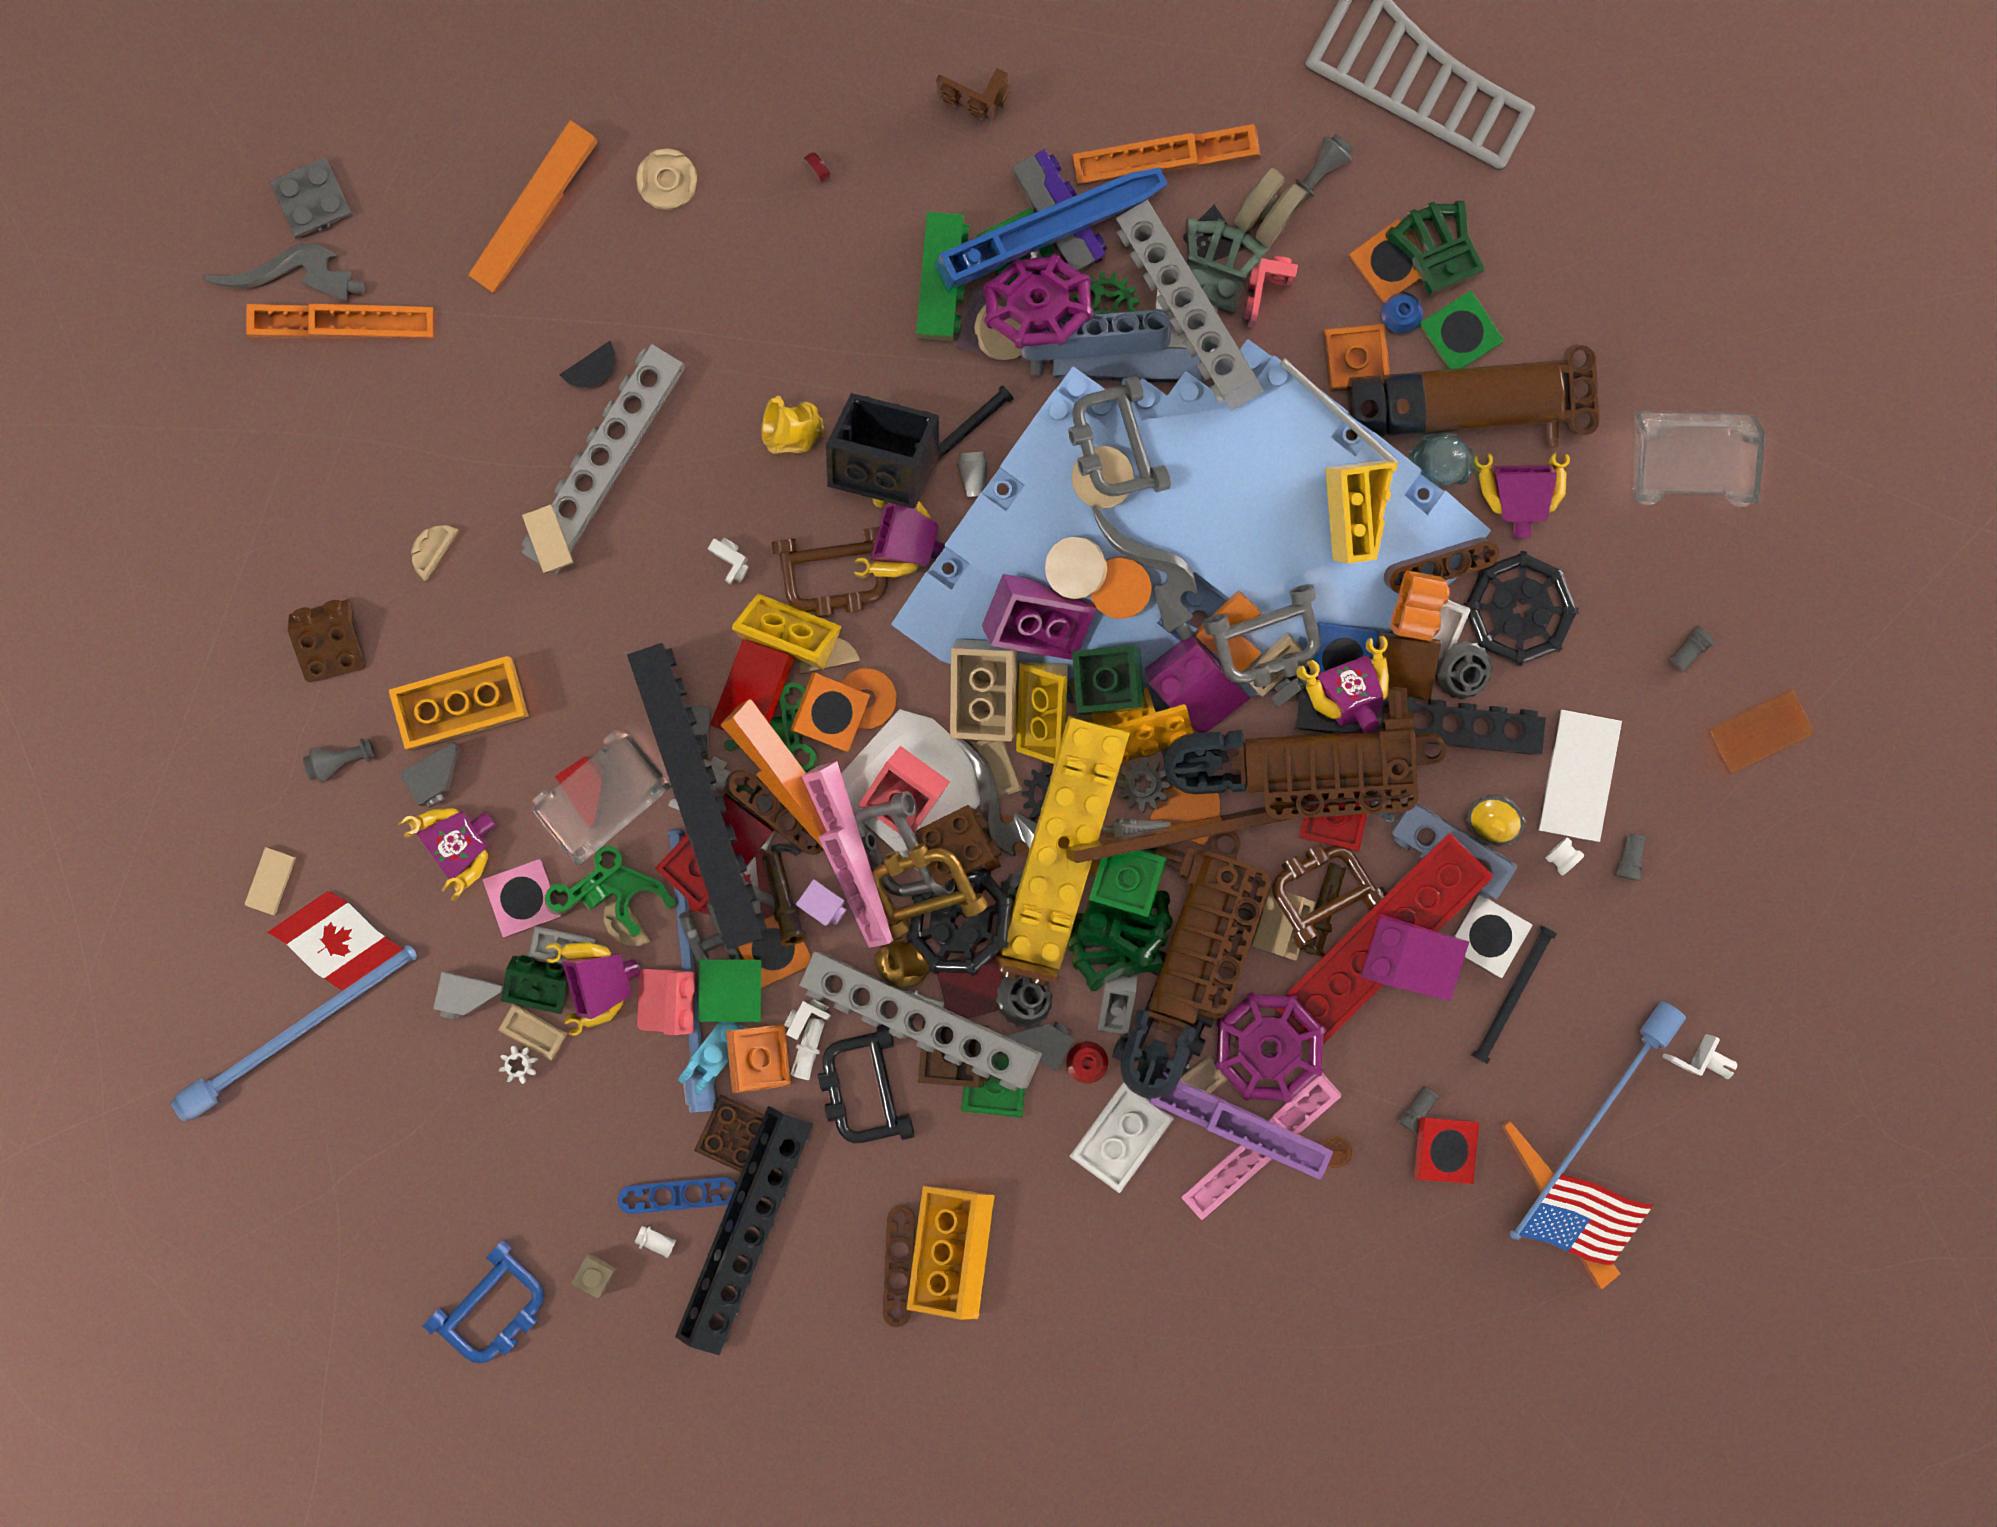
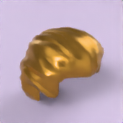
M902 938L895 939L889 944L881 945L876 952L875 965L881 977L886 982L898 986V988L916 986L930 973L929 965L912 943H904Z

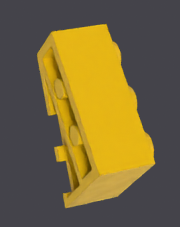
M1378 460L1325 467L1333 561L1355 563L1377 560L1385 520H1383L1386 502L1390 501L1392 492L1389 491L1393 471L1396 472L1398 462Z

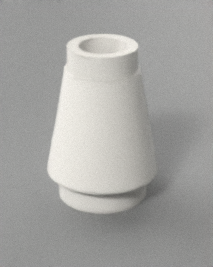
M984 452L959 454L960 461L957 464L967 497L979 496L985 489L987 459H984Z

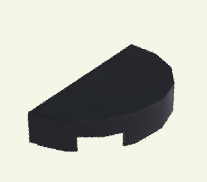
M608 341L559 375L569 385L578 388L593 389L604 384L611 377L615 366L616 352L611 341Z

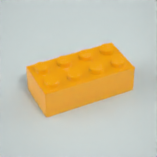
M509 656L389 690L404 748L408 751H414L529 718L514 661Z

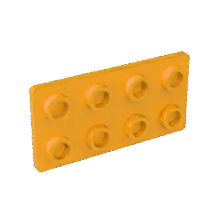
M1145 688L1144 710L1091 714L1094 723L1125 730L1130 733L1122 758V765L1131 759L1152 756L1158 751L1169 748L1180 737L1192 734L1193 730L1186 705L1183 704L1155 712L1149 690Z

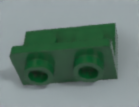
M525 955L512 956L506 968L501 1001L562 1014L568 986L563 965L557 962L546 963L537 961Z

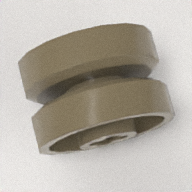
M1273 167L1251 190L1233 222L1247 232L1253 229L1258 221L1262 219L1263 222L1256 232V240L1267 248L1280 235L1308 193L1295 183L1288 186L1284 193L1279 196L1278 193L1285 183V176Z

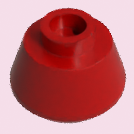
M1090 1041L1078 1043L1067 1055L1066 1065L1068 1072L1078 1082L1085 1084L1097 1082L1105 1075L1108 1069V1056L1105 1050L1097 1043Z

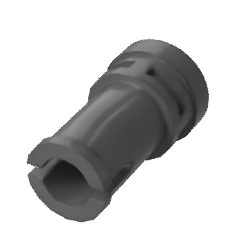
M1698 625L1687 637L1688 641L1670 658V661L1683 672L1702 652L1705 653L1716 642L1710 634Z
M1627 834L1623 859L1619 862L1616 873L1617 877L1641 881L1643 867L1641 860L1646 837Z
M1423 1086L1409 1109L1406 1108L1397 1121L1418 1135L1420 1117H1426L1440 1097Z

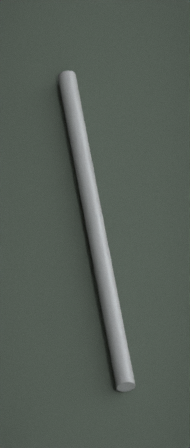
M1284 358L1279 363L1385 460L1399 463L1394 456L1287 359Z

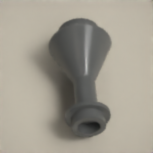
M1335 134L1331 139L1329 137L1323 138L1316 166L1303 181L1295 180L1298 186L1308 192L1305 199H1308L1310 195L1312 197L1315 195L1311 189L1324 174L1352 162L1350 153L1354 149L1339 135Z
M361 738L360 746L341 752L311 748L309 755L303 757V762L309 779H318L320 783H324L344 763L363 757L367 762H370V758L375 757V752L370 739L364 741Z

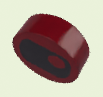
M811 152L803 158L806 166L818 182L822 183L830 177L829 170L815 152Z

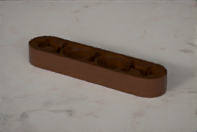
M1487 538L1472 539L1394 563L1386 569L1384 582L1388 588L1399 593L1401 584L1394 582V580L1399 578V573L1405 574L1406 571L1421 573L1422 567L1428 562H1433L1434 571L1431 575L1439 576L1445 581L1494 565L1499 557V549L1494 542ZM1483 547H1486L1488 551L1484 553V558H1481L1477 554L1482 553ZM1460 553L1462 556L1461 564L1457 568L1451 569L1449 566L1450 558Z
M736 770L728 775L725 784L728 793L796 848L810 855L818 854L823 850L818 842L816 846L809 845L806 847L808 841L797 833L800 830L806 834L809 833L804 827L802 828V825L796 818L792 829L788 831L782 829L780 819L784 814L790 812L768 787L755 776L743 770ZM736 778H746L744 784L748 788L755 790L756 786H758L759 789L752 793V795L741 789L736 792L737 784L734 781ZM767 794L772 800V806L768 811L761 812L757 808V800L761 795Z
M905 1205L895 1206L890 1210L887 1217L883 1318L887 1324L893 1327H902L908 1322L911 1315V1310L906 1309L914 1256L915 1215L912 1209ZM899 1211H904V1215L910 1217V1222L904 1224L903 1233L910 1232V1238L904 1236L891 1238V1231L898 1232V1223L892 1221V1217L897 1216ZM896 1242H904L908 1246L909 1253L903 1259H896L891 1254V1246ZM894 1273H902L906 1276L907 1285L904 1289L895 1290L891 1287L889 1279ZM888 1294L895 1296L907 1294V1300H900V1309L906 1311V1315H902L900 1321H894L893 1315L888 1314V1310L894 1308L895 1298L888 1299Z

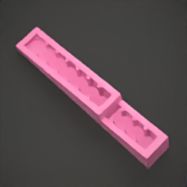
M838 762L817 766L802 775V779L827 831L819 836V840L868 947L889 944L893 941Z
M1324 1074L1322 1076L1318 1075L1292 1098V1102H1285L1267 1120L1299 1134L1341 1098V1093ZM1239 1144L1184 1193L1181 1198L1203 1220L1272 1158Z

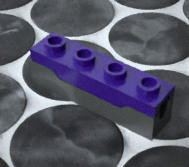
M1045 149L1012 167V174L1035 213L1077 196L1071 183L1068 180L1063 182L1058 172L1062 169L1053 154L1048 156ZM1090 227L1053 243L1062 260L1080 273L1105 260L1106 254L1104 251L1107 249V246L1099 233L1094 235Z

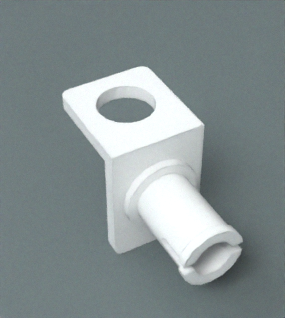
M1708 1034L1704 1036L1690 1065L1665 1053L1662 1058L1699 1076H1702L1705 1069L1708 1068L1725 1079H1730L1734 1073L1723 1066L1734 1070L1737 1068L1736 1061L1715 1052L1720 1039Z

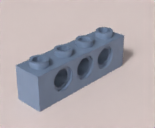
M1419 803L1412 810L1401 814L1392 828V834L1396 836L1394 841L1407 850H1410L1411 847L1417 849L1422 853L1420 857L1423 858L1450 832L1478 861L1485 862L1488 866L1487 870L1494 876L1477 894L1486 899L1490 895L1498 899L1517 870L1516 863ZM1423 828H1430L1434 831L1435 837L1430 842H1422L1417 837L1418 832Z

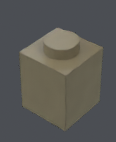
M588 1254L571 1285L599 1299L606 1290L617 1268L592 1254Z

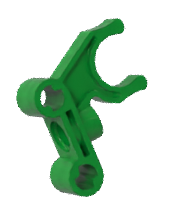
M791 682L784 686L780 695L782 716L772 717L770 726L795 759L801 750H804L806 754H810V761L807 765L803 766L801 762H798L805 772H809L817 766L819 756L813 747L803 744L802 734L790 730L802 698L797 700V705H791L788 700V696L793 695L794 689H800L803 698L806 687L799 683ZM726 740L724 742V748L727 751L741 748L734 740ZM737 785L735 790L737 792V790L741 789L747 793H754L759 787L756 786L755 790H751L746 785Z
M604 846L595 854L593 861L595 870L571 889L562 884L551 886L545 895V906L550 913L563 915L582 901L591 911L610 895H614L617 898L615 905L616 919L623 924L631 937H637L641 929L631 921L627 909L628 903L634 895L640 892L654 893L661 898L665 908L668 910L675 906L676 900L668 894L662 882L621 865L622 856L615 847ZM608 854L615 858L612 868L606 869L601 866L603 855ZM554 893L558 896L564 894L568 901L564 906H561L559 903L553 905L550 897Z

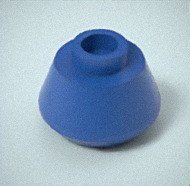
M1400 292L1392 295L1386 303H1383L1381 316L1384 324L1391 331L1401 334L1409 333L1419 326L1423 317V308L1418 298L1413 294Z

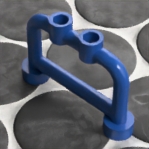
M504 1240L486 1257L494 1268L449 1316L438 1309L422 1326L430 1335L436 1331L464 1358L474 1363L489 1362L499 1352L505 1356L517 1343L513 1337L520 1330L527 1333L538 1321L534 1315L543 1303L544 1294L542 1286L508 1254L511 1247ZM509 1271L529 1289L531 1300L485 1350L476 1351L453 1329L499 1279Z

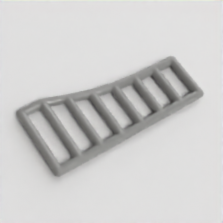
M1339 0L1309 54L1306 66L1498 169H1503L1531 120L1535 107L1453 58L1432 41L1392 0H1373L1337 69L1321 61V58L1352 0ZM1384 8L1396 23L1364 83L1347 74ZM1406 31L1419 45L1391 97H1388L1374 88ZM1429 53L1442 66L1418 111H1415L1401 102ZM1453 72L1467 81V84L1443 126L1428 118ZM1477 89H1480L1492 96L1493 100L1475 134L1469 140L1456 133L1455 130ZM1506 104L1519 111L1520 114L1500 152L1496 154L1482 145L1503 105Z

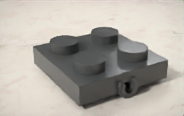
M326 157L304 167L300 166L297 170L292 169V172L269 181L295 239L319 230V232L326 231L330 228V224L352 215Z

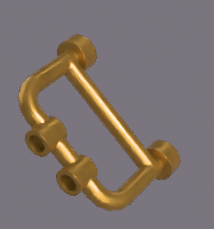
M921 843L908 850L910 856L902 858L899 851H894L884 856L882 859L884 863L872 871L892 938L899 937L910 930L907 920L910 917L959 903L966 917L974 916L988 907L983 894H975L957 857L950 851L942 848L928 850L925 843ZM934 861H943L947 864L959 891L897 909L894 908L882 883L884 876H896L914 867L916 869L923 868Z

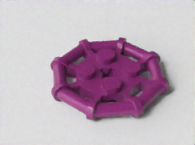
M1053 254L1052 257L1031 259L1017 258L1011 261L992 281L985 283L983 287L986 300V317L984 322L989 329H995L1015 343L1016 348L1023 349L1024 346L1048 344L1062 346L1066 344L1065 340L1082 324L1092 320L1094 311L1091 309L1090 295L1092 280L1089 275L1081 274L1061 260L1060 255ZM1042 270L1039 275H1033L1032 271ZM1055 273H1060L1068 280L1064 281L1063 279L1055 275ZM1014 276H1018L1009 286L1006 285ZM1075 290L1078 291L1079 303L1069 301V293ZM999 296L1007 298V306L998 309ZM1035 297L1039 299L1041 297H1044V301L1041 303H1033L1032 298ZM1067 313L1074 315L1061 328L1059 327L1058 322ZM1008 318L1015 320L1021 325L1019 331L1004 320ZM1048 327H1049L1050 330L1052 331V332H1042V331H1045ZM1030 329H1032L1036 332L1042 333H1029Z
M1254 992L1248 993V997L1222 1020L1218 1019L1216 1023L1218 1027L1217 1059L1214 1063L1216 1070L1219 1069L1243 1095L1242 1098L1247 1101L1249 1099L1280 1100L1286 1103L1292 1102V1098L1318 1075L1322 1076L1324 1069H1322L1323 1037L1326 1029L1297 1000L1298 996L1293 994L1291 996L1254 994ZM1259 1007L1285 1008L1281 1017L1262 1016ZM1253 1010L1255 1019L1243 1030L1234 1026L1247 1013ZM1291 1012L1308 1031L1299 1034L1288 1022L1287 1019ZM1230 1033L1239 1037L1238 1055L1229 1057ZM1311 1038L1310 1062L1301 1059V1041ZM1266 1040L1268 1042L1275 1041L1278 1044L1275 1048L1277 1054L1267 1053L1265 1055L1262 1052L1264 1049L1263 1042ZM1240 1062L1252 1075L1249 1083L1232 1066L1233 1064ZM1297 1066L1305 1069L1302 1074L1287 1086L1285 1076ZM1265 1078L1278 1080L1280 1088L1255 1087L1258 1079Z

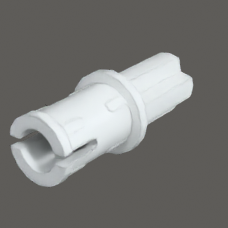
M815 1017L808 1019L801 1044L796 1045L798 1051L790 1075L805 1080L810 1079L816 1054H820V1050L817 1047L825 1024L823 1020Z

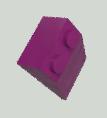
M1002 574L981 626L991 646L1073 660L1072 651L1080 650L1097 608L1095 605L1080 599L1063 597L1051 587L1032 579Z
M1195 633L1186 640L1182 639L1145 668L1148 683L1171 708L1183 704L1186 705L1191 726L1199 733L1209 731L1250 699V696L1238 683L1231 682L1225 676L1220 661L1195 636Z
M1379 914L1361 971V977L1392 987L1451 1001L1469 941Z

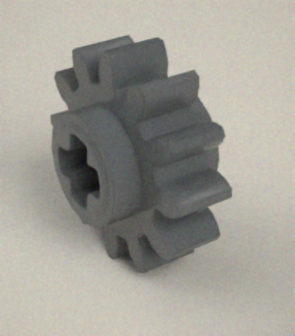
M1146 757L1142 758L1140 766H1137L1133 760H1130L1129 764L1132 769L1130 771L1120 769V773L1125 777V780L1116 782L1118 787L1125 788V791L1119 794V798H1130L1127 804L1129 809H1132L1138 803L1142 813L1145 812L1147 804H1150L1154 810H1157L1156 800L1158 798L1162 801L1168 800L1165 794L1162 793V790L1171 788V784L1162 781L1167 777L1165 770L1158 773L1157 770L1160 767V763L1155 761L1150 767ZM1141 778H1146L1148 783L1151 784V788L1146 787V792H1141L1139 787L1136 786L1137 782L1141 783Z

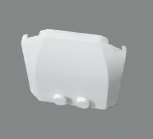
M901 709L841 773L853 813L855 814L862 808L858 804L885 763L901 746L950 781L918 829L966 805L971 806L973 809L980 805L976 775L970 760L953 738H950V734L933 718ZM876 817L865 820V824L895 851H899L903 858L910 856L899 833Z

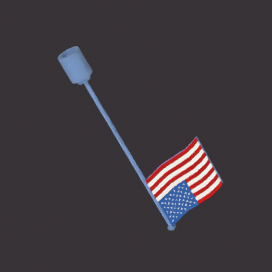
M1660 1001L1639 1031L1643 1035L1641 1041L1645 1043L1644 1047L1516 1230H1511L1510 1236L1512 1239L1519 1240L1523 1236L1550 1243L1587 1261L1602 1265H1612L1654 1204H1644L1629 1200L1593 1182L1562 1175V1173L1649 1049L1657 1050L1658 1047L1665 1049L1686 1020L1685 1015L1678 1009L1664 1001Z

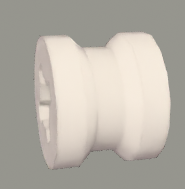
M1566 837L1545 856V859L1548 862H1553L1557 866L1559 874L1563 876L1584 857V854L1580 850H1575L1572 847V841Z

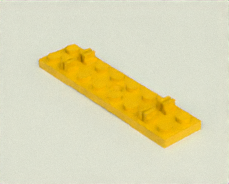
M1068 716L1014 900V907L1011 910L1007 938L1009 945L1007 949L1003 948L999 951L1001 955L1060 969L1092 860L1075 863L1067 859L1065 848H1060L1058 841L1062 837H1067L1069 839L1067 847L1098 841L1130 735L1128 731Z

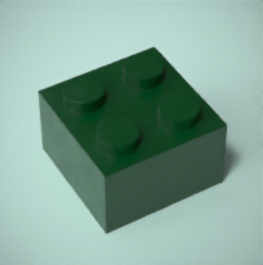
M1128 645L1072 651L1078 714L1090 715L1145 709L1140 647Z

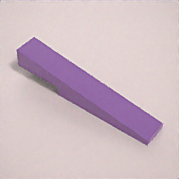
M1164 1072L1162 1079L1166 1080L1168 1074ZM1179 1080L1177 1086L1167 1095L1156 1099H1149V1103L1201 1125L1210 1132L1319 1180L1322 1179L1333 1154V1150L1182 1080Z

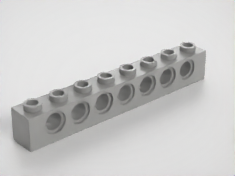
M1148 199L1118 216L1116 220L1121 227L1117 231L1118 236L1125 247L1130 245L1133 247L1134 251L1130 253L1138 269L1145 267L1147 273L1143 277L1151 291L1158 289L1161 295L1157 296L1156 299L1165 313L1172 312L1174 317L1169 320L1178 336L1182 333L1186 335L1187 340L1183 341V344L1192 358L1198 355L1201 362L1196 365L1205 381L1210 378L1213 380L1214 385L1210 389L1219 404L1225 401L1232 411L1264 392L1252 369Z
M653 344L650 345L648 350L644 348L639 353L635 361L637 368L632 376L629 374L625 376L619 386L621 394L616 402L611 400L602 414L605 419L599 428L595 426L586 440L589 443L583 454L579 452L570 465L573 471L567 480L563 478L554 491V494L557 496L551 505L570 553L685 369L682 362ZM648 373H654L658 376V381L653 387H644L642 385V379ZM631 399H638L642 403L641 409L637 413L631 414L626 411V404ZM615 425H623L625 427L624 436L618 440L610 438L611 428ZM599 451H607L609 453L608 462L602 466L595 465L593 461L595 454ZM582 477H591L593 480L592 488L586 492L579 491L577 488L578 481ZM566 503H574L577 507L575 515L570 518H564L561 514V509ZM528 533L521 544L524 547L522 554L540 565ZM561 568L551 572L557 575Z
M823 952L813 953L799 985L808 989L806 995L816 1000L823 1001L824 998L835 1002L834 1008L847 1014H851L853 1010L862 1015V1021L878 1027L879 1023L890 1028L888 1033L905 1040L909 1036L918 1040L916 1046L932 1053L934 1049L945 1053L944 1059L957 1065H961L963 1061L973 1066L972 1072L985 1078H989L991 1074L1001 1079L1000 1085L1013 1091H1017L1018 1087L1021 1089L1028 1088L1042 1056V1053ZM835 976H839L843 982L842 989L838 993L834 992L831 988V981ZM863 988L867 989L870 993V1000L865 1006L858 999V994ZM890 1001L895 1002L898 1007L897 1015L894 1018H890L886 1014V1005ZM917 1014L923 1015L926 1021L925 1027L921 1031L916 1030L913 1025V1019ZM946 1026L953 1031V1039L949 1044L944 1043L941 1039V1031ZM973 1039H976L981 1044V1052L977 1057L972 1056L968 1050L969 1043ZM1001 1052H1004L1009 1057V1065L1005 1070L1000 1069L996 1063V1058Z

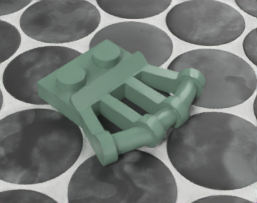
M1187 218V265L1213 306L1235 312L1246 277L1252 271L1253 266L1260 262L1261 258L1267 254L1271 247L1267 248L1241 228L1225 224V220L1218 218V221H1196L1195 218ZM1213 233L1206 257H1199L1197 255L1196 234ZM1220 236L1233 239L1225 265L1212 261ZM1242 243L1254 255L1241 270L1233 268Z

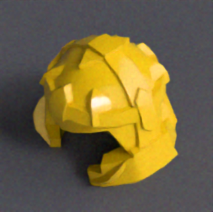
M779 395L771 398L763 415L761 437L764 445L773 454L808 452L813 444L823 436V419L820 418L817 407L812 403L803 402L799 403L798 407L788 408L785 407L784 401Z

